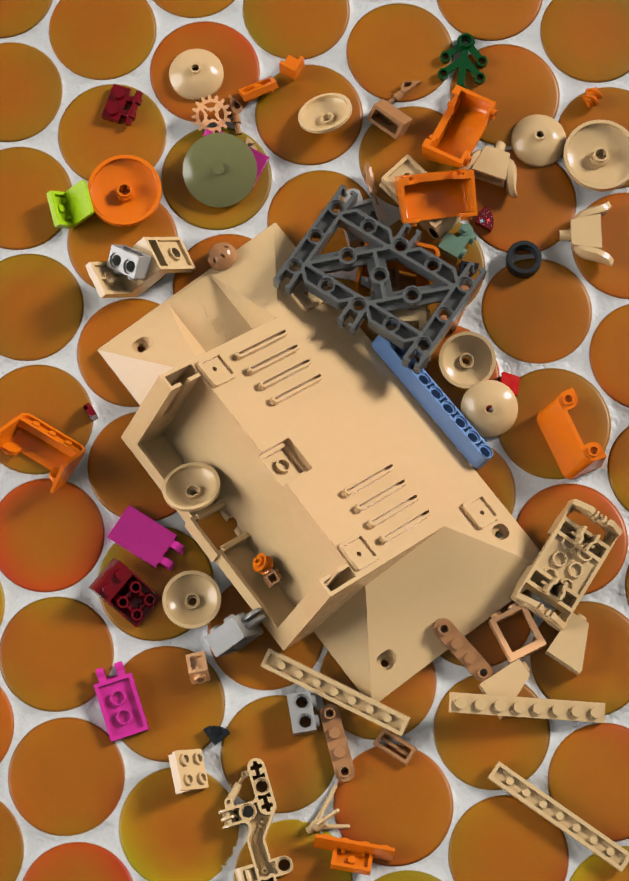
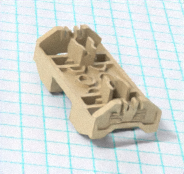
M578 499L569 500L547 532L550 536L532 565L526 567L518 580L510 599L543 618L557 631L564 630L616 540L622 534V529L612 519L607 520L608 517L602 516L600 511H596L593 506ZM576 511L589 518L592 523L598 524L605 531L603 541L599 539V534L593 535L586 530L588 528L586 525L579 526L566 516ZM525 587L562 613L556 615L555 612L544 607L539 601L521 594L522 588Z

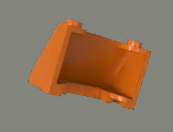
M456 84L452 91L454 97L448 102V108L433 135L430 134L429 139L426 138L422 144V158L440 164L464 168L470 164L471 154L490 120L493 121L495 119L497 110H495L496 102Z
M454 169L394 177L402 224L406 222L413 227L417 226V222L422 220L461 217V220H472V216H478L474 170Z
M573 388L562 392L537 415V423L562 475L570 480L601 468L607 457L600 444L591 442L584 445L568 413L578 403V397Z

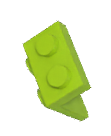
M85 180L79 181L66 192L50 190L46 193L55 228L73 229L94 213Z

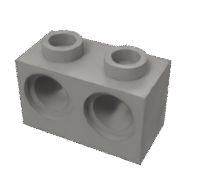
M111 245L107 267L114 269L113 272L116 274L127 275V279L138 281V279L147 278L152 257L126 245Z
M310 690L287 694L293 736L317 732L316 727H319L320 723L318 714L314 715L313 707H317L315 695H311ZM300 698H304L308 701L306 707L300 708L296 704ZM308 718L311 724L309 727L304 728L300 725V720Z

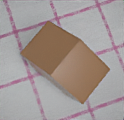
M275 569L265 575L263 580L268 588L283 580V577L278 569Z

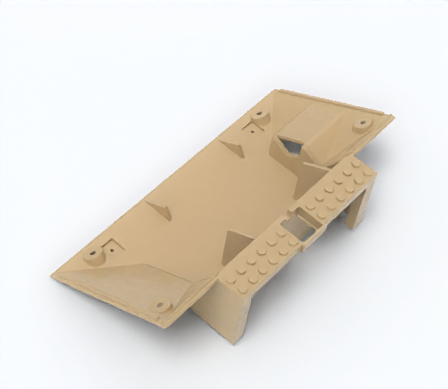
M275 222L237 249L239 258L230 268L223 270L209 269L97 351L140 405L121 438L161 491L166 476L176 467L186 463H204L214 468L218 473L221 481L220 492L209 506L194 512H181L177 510L186 522L185 528L211 562L215 561L252 610L261 608L262 612L258 616L262 614L266 616L262 623L283 651L314 632L359 692L380 702L448 650L433 631V624L437 619L446 618L450 620L464 637L489 619L491 615L512 601L510 597L526 567L533 564L540 550L463 454L372 347V341L359 327L354 335L349 333L347 325L349 322L353 324L354 319L349 316L344 322V329L337 326V318L344 309L338 310L306 291L302 280L290 296L284 293L285 285L291 281L288 277L280 283L279 289L274 287V277L296 248ZM293 267V268H291L290 270H291V271H298L299 268ZM327 286L322 288L324 291L330 290ZM140 346L145 348L143 352L138 351ZM218 511L226 522L233 517L237 521V527L234 529L237 537L219 546L220 550H217L198 525V522ZM496 532H501V533H502V537H501V538H497V537L495 536V533H496ZM260 553L273 558V569L271 571L278 569L283 577V580L268 588L263 580L265 575L253 570V559ZM525 587L522 588L521 593L526 590ZM443 625L441 626V632H445L447 626ZM381 661H388V666H381Z

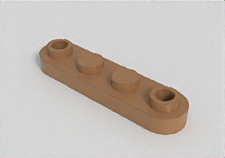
M439 618L434 622L433 631L435 635L476 680L483 682L492 676V667L450 620ZM443 625L447 626L445 632H441V626ZM481 669H486L484 676L480 675Z
M326 704L320 710V718L335 776L341 782H349L355 775V769L340 712L335 705ZM328 710L333 711L332 717L326 716ZM343 768L348 769L349 773L347 775H342L341 770Z

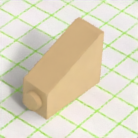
M573 613L567 622L566 628L560 630L545 654L578 676L583 667L589 623L582 614Z
M517 659L480 683L478 687L486 695L517 697L530 676V668L525 661L521 662L520 659Z

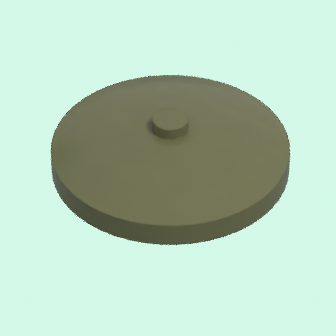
M212 133L198 139L188 150L183 163V177L190 193L201 203L216 208L230 207L244 200L252 191L257 179V162L250 147L240 138L228 133Z

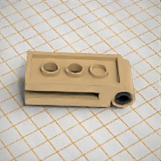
M407 154L382 176V182L379 184V187L398 204L394 177L427 172ZM461 217L422 220L417 223L424 230L427 229L431 237L439 241L445 236L447 231L449 232L461 221Z

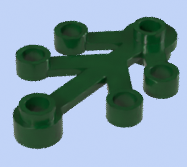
M461 34L457 38L455 46L441 53L440 61L443 64H448L451 61V57L461 51V56L447 67L439 69L438 78L440 80H447L449 74L459 67L457 85L467 89L464 85L466 68L474 76V82L477 85H482L485 82V74L480 72L468 58L469 51L476 59L477 67L485 68L487 65V58L482 56L475 48V39L471 34ZM467 41L469 44L465 45L463 42ZM448 56L449 58L445 60L442 57ZM479 60H484L485 63L481 64ZM445 72L447 75L441 76L440 73ZM477 77H482L483 80L479 81Z

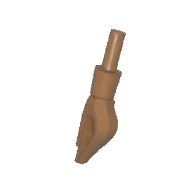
M404 81L401 84V90L393 94V97L387 102L390 104L395 101L398 102L404 95L422 83V81Z
M228 95L233 125L236 127L237 135H241L239 113L243 110V107L231 95ZM235 103L239 106L238 109L235 108Z
M366 162L364 182L368 186L369 194L372 195V198L374 197L378 206L376 195L378 192L373 171L369 162Z

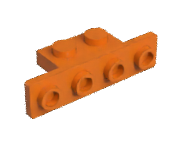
M315 834L313 846L314 848L333 851L330 869L369 876L373 858L393 861L395 848L388 845L370 844L367 841L359 842L345 837H331L327 834Z

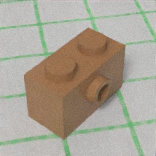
M384 99L373 105L366 118L394 139L403 136L413 120Z

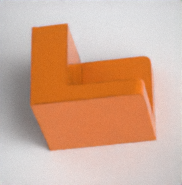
M288 55L285 61L281 60L279 63L280 73L293 80L297 79L305 66L303 56L296 59Z

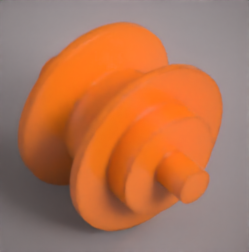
M597 87L587 88L585 90L587 95L582 96L586 107L598 106L599 102L597 99H602V94Z
M260 553L253 559L254 571L266 575L273 569V558L271 556Z

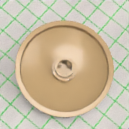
M592 120L575 128L569 135L563 152L564 165L570 177L580 186L598 192L611 191L624 185L629 180V131L609 120Z

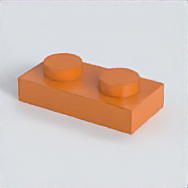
M270 76L238 89L246 102L254 101L260 95L270 94L279 87L277 81Z

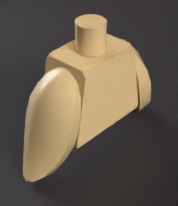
M496 141L494 147L486 145L484 149L475 150L471 154L472 159L468 167L459 168L474 170V177L476 179L502 188L505 185L508 196L510 198H517V168L514 161L510 159V153L504 151L506 147L504 142Z
M607 201L578 212L570 221V229L559 230L560 241H571V250L575 251L579 257L612 267L614 259L602 250L601 217L611 209L610 202Z

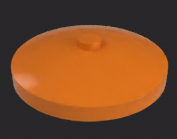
M118 155L108 158L95 168L88 181L94 213L102 221L113 226L132 227L141 224L156 212L161 202L162 185L157 171L150 163L137 156Z

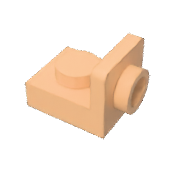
M205 651L185 655L191 683L194 685L210 681Z

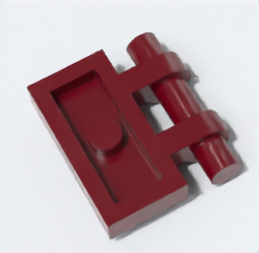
M113 84L101 115L102 119L119 124L121 118H124V124L131 126L132 121L136 119L137 108L141 106L143 92L137 90L135 96H130L132 92L130 88ZM127 103L131 104L129 111H125Z

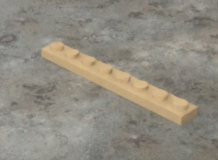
M268 648L260 665L400 736H403L411 717L271 648Z
M458 692L449 693L448 712L605 723V703Z
M500 761L496 764L488 776L490 781L618 871L622 872L629 862V852Z

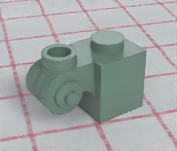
M462 224L459 227V237L447 231L438 245L440 255L455 264L459 259L463 260L468 251L466 250L467 245H472L477 237L473 233L472 226L469 224Z

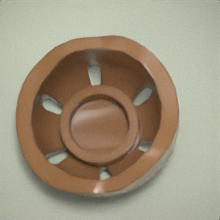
M221 242L215 244L210 249L207 258L211 268L223 270L230 268L238 260L239 255L231 244Z

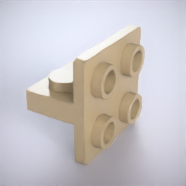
M201 749L176 750L171 755H168L176 795L209 787Z

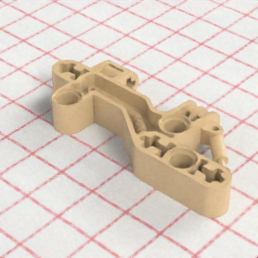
M253 758L248 762L247 771L241 772L238 783L235 782L227 798L224 800L225 809L218 811V814L223 817L220 819L221 822H224L223 830L243 824L249 826L246 839L253 864L234 870L237 881H246L244 872L247 881H268L274 878V881H277L278 877L290 874L294 865L292 859L288 856H280L273 859L270 857L266 837L277 805L264 762L259 758ZM254 763H257L258 766L262 765L259 771L260 775H265V777L257 778L255 770H251L254 767ZM250 777L255 799L235 806L233 802L242 788L241 784L244 778ZM265 782L268 785L265 792H258L256 789L258 783ZM271 794V797H267L268 803L273 804V806L270 807L271 811L267 812L266 809H262L265 806L264 799L259 800V797ZM246 807H251L254 810V814L250 818L243 816V810ZM239 810L241 821L236 822L237 814H234L233 811ZM288 860L290 868L287 871L280 870V861Z

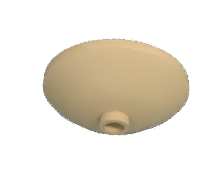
M189 49L180 53L173 60L169 69V79L172 88L185 99L201 100V97L207 99L208 95H214L223 83L224 71L220 60L213 53L204 49ZM194 67L199 68L197 71L192 70Z
M339 93L318 95L306 102L300 109L298 114L299 124L305 131L314 134H325L335 131L350 118L352 104L345 95Z
M541 114L530 115L520 120L514 127L511 136V146L516 157L523 163L533 167H545L555 163L563 155L566 143V134L560 123L552 117ZM537 134H542L543 137L540 138Z
M464 331L454 334L445 341L439 353L441 373L449 383L459 388L469 389L477 382L488 380L496 366V354L493 346L484 336L475 332ZM463 358H469V364H464Z
M483 380L475 383L465 392L461 401V413L480 436L496 437L507 432L514 424L518 414V403L513 391L507 385L495 380ZM488 405L493 406L491 413L486 411Z
M199 462L186 463L176 467L166 476L162 485V493L166 503L171 508L181 512H194L209 506L217 498L221 488V481L218 473L211 466Z
M194 570L184 571L175 575L167 583L162 597L163 608L167 617L177 626L186 629H198L209 624L217 616L221 606L220 589L209 575ZM195 599L196 604L190 605L189 601Z

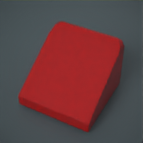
M502 372L500 382L507 385L514 395L518 396L520 377Z

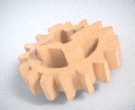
M208 95L207 100L201 97L202 103L196 101L198 108H192L196 112V115H192V118L197 120L194 125H200L199 131L207 129L215 133V130H218L220 133L222 131L221 127L227 128L225 122L231 121V119L227 118V115H230L231 112L226 110L229 104L223 105L224 99L218 101L217 95L214 99L211 98V95ZM209 102L216 103L214 107L209 108L204 104ZM221 108L224 112L223 120L219 117V110ZM204 109L210 112L214 110L216 112L215 116L219 121L213 118L209 120L207 118L208 114ZM200 110L204 113V120L202 122L199 118ZM215 122L218 124L216 127H207L209 123Z

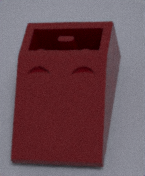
M115 558L89 586L96 595L136 628L162 599L125 564Z

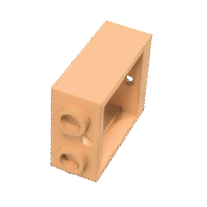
M517 603L508 607L509 610L504 613L501 611L494 613L490 616L491 619L488 622L510 664L546 646V642L528 608ZM521 611L537 640L512 653L497 623Z

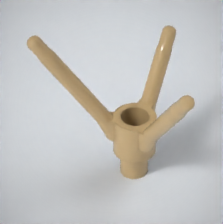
M337 784L333 786L315 819L311 821L309 826L305 827L308 834L314 831L318 832L321 829L350 828V824H327L326 821L339 813V809L332 811L325 817L322 816L338 787Z

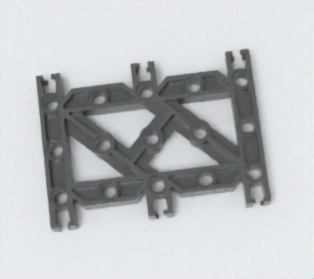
M342 184L274 277V287L279 289L280 283L288 277L291 281L285 285L284 293L290 296L302 280L306 291L338 310L344 309L337 318V326L344 329V322L349 316H352L355 320L353 324L349 322L347 326L349 327V333L354 335L366 319L370 330L401 349L409 348L402 359V365L407 368L411 358L416 355L420 358V361L414 365L412 371L419 375L485 279L486 270L480 267L478 270L480 274L475 280L471 279L468 276L470 273L474 274L475 263L470 261L461 275L458 276L454 266L422 247L415 248L421 240L422 232L417 229L415 231V235L410 241L404 238L406 234L410 233L412 227L406 222L393 238L389 227L359 209H353L358 202V193L352 190L350 192L351 197L346 203L341 200L342 197L346 198L348 195L346 193V186ZM334 209H340V210H341V211L338 212V213L333 212ZM339 227L369 244L368 246L357 248L344 247L340 251L320 255ZM371 228L373 230L371 232H367L364 229ZM319 238L320 241L314 242L312 239ZM403 247L405 250L398 251L396 248ZM345 257H350V258H352V260H351V261H345L344 258H345ZM396 260L434 284L420 287L413 285L406 287L404 290L393 292L386 261ZM367 265L373 296L363 297L325 273L339 270L352 271L356 267ZM434 266V267H436L437 269H436V270H430V269H428V267ZM293 267L299 268L298 271H291L290 269ZM378 276H381V277H383L384 279L381 280V281H378V280H376L375 278L378 277ZM466 285L469 289L463 290L461 286ZM328 286L331 289L329 291H324L322 288ZM408 296H415L416 299H415V300H409L407 297H408ZM441 302L422 331L417 330L390 313L403 309L416 310L420 306ZM362 306L363 309L358 311L355 310L354 307ZM446 315L449 319L442 320L440 316ZM392 325L396 329L388 330L386 327ZM425 345L428 349L421 350L419 346Z

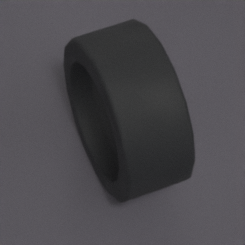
M518 241L509 248L506 255V267L513 276L529 278L539 271L542 253L538 246L529 241ZM519 250L530 251L535 257L534 265L529 269H520L514 265L513 255Z

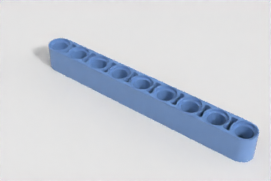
M378 335L372 342L375 352L473 467L481 469L493 456L491 447L424 369L421 370L419 375L412 371L414 365L418 364L414 357L411 358L407 368L402 365V359L407 353V349H401Z

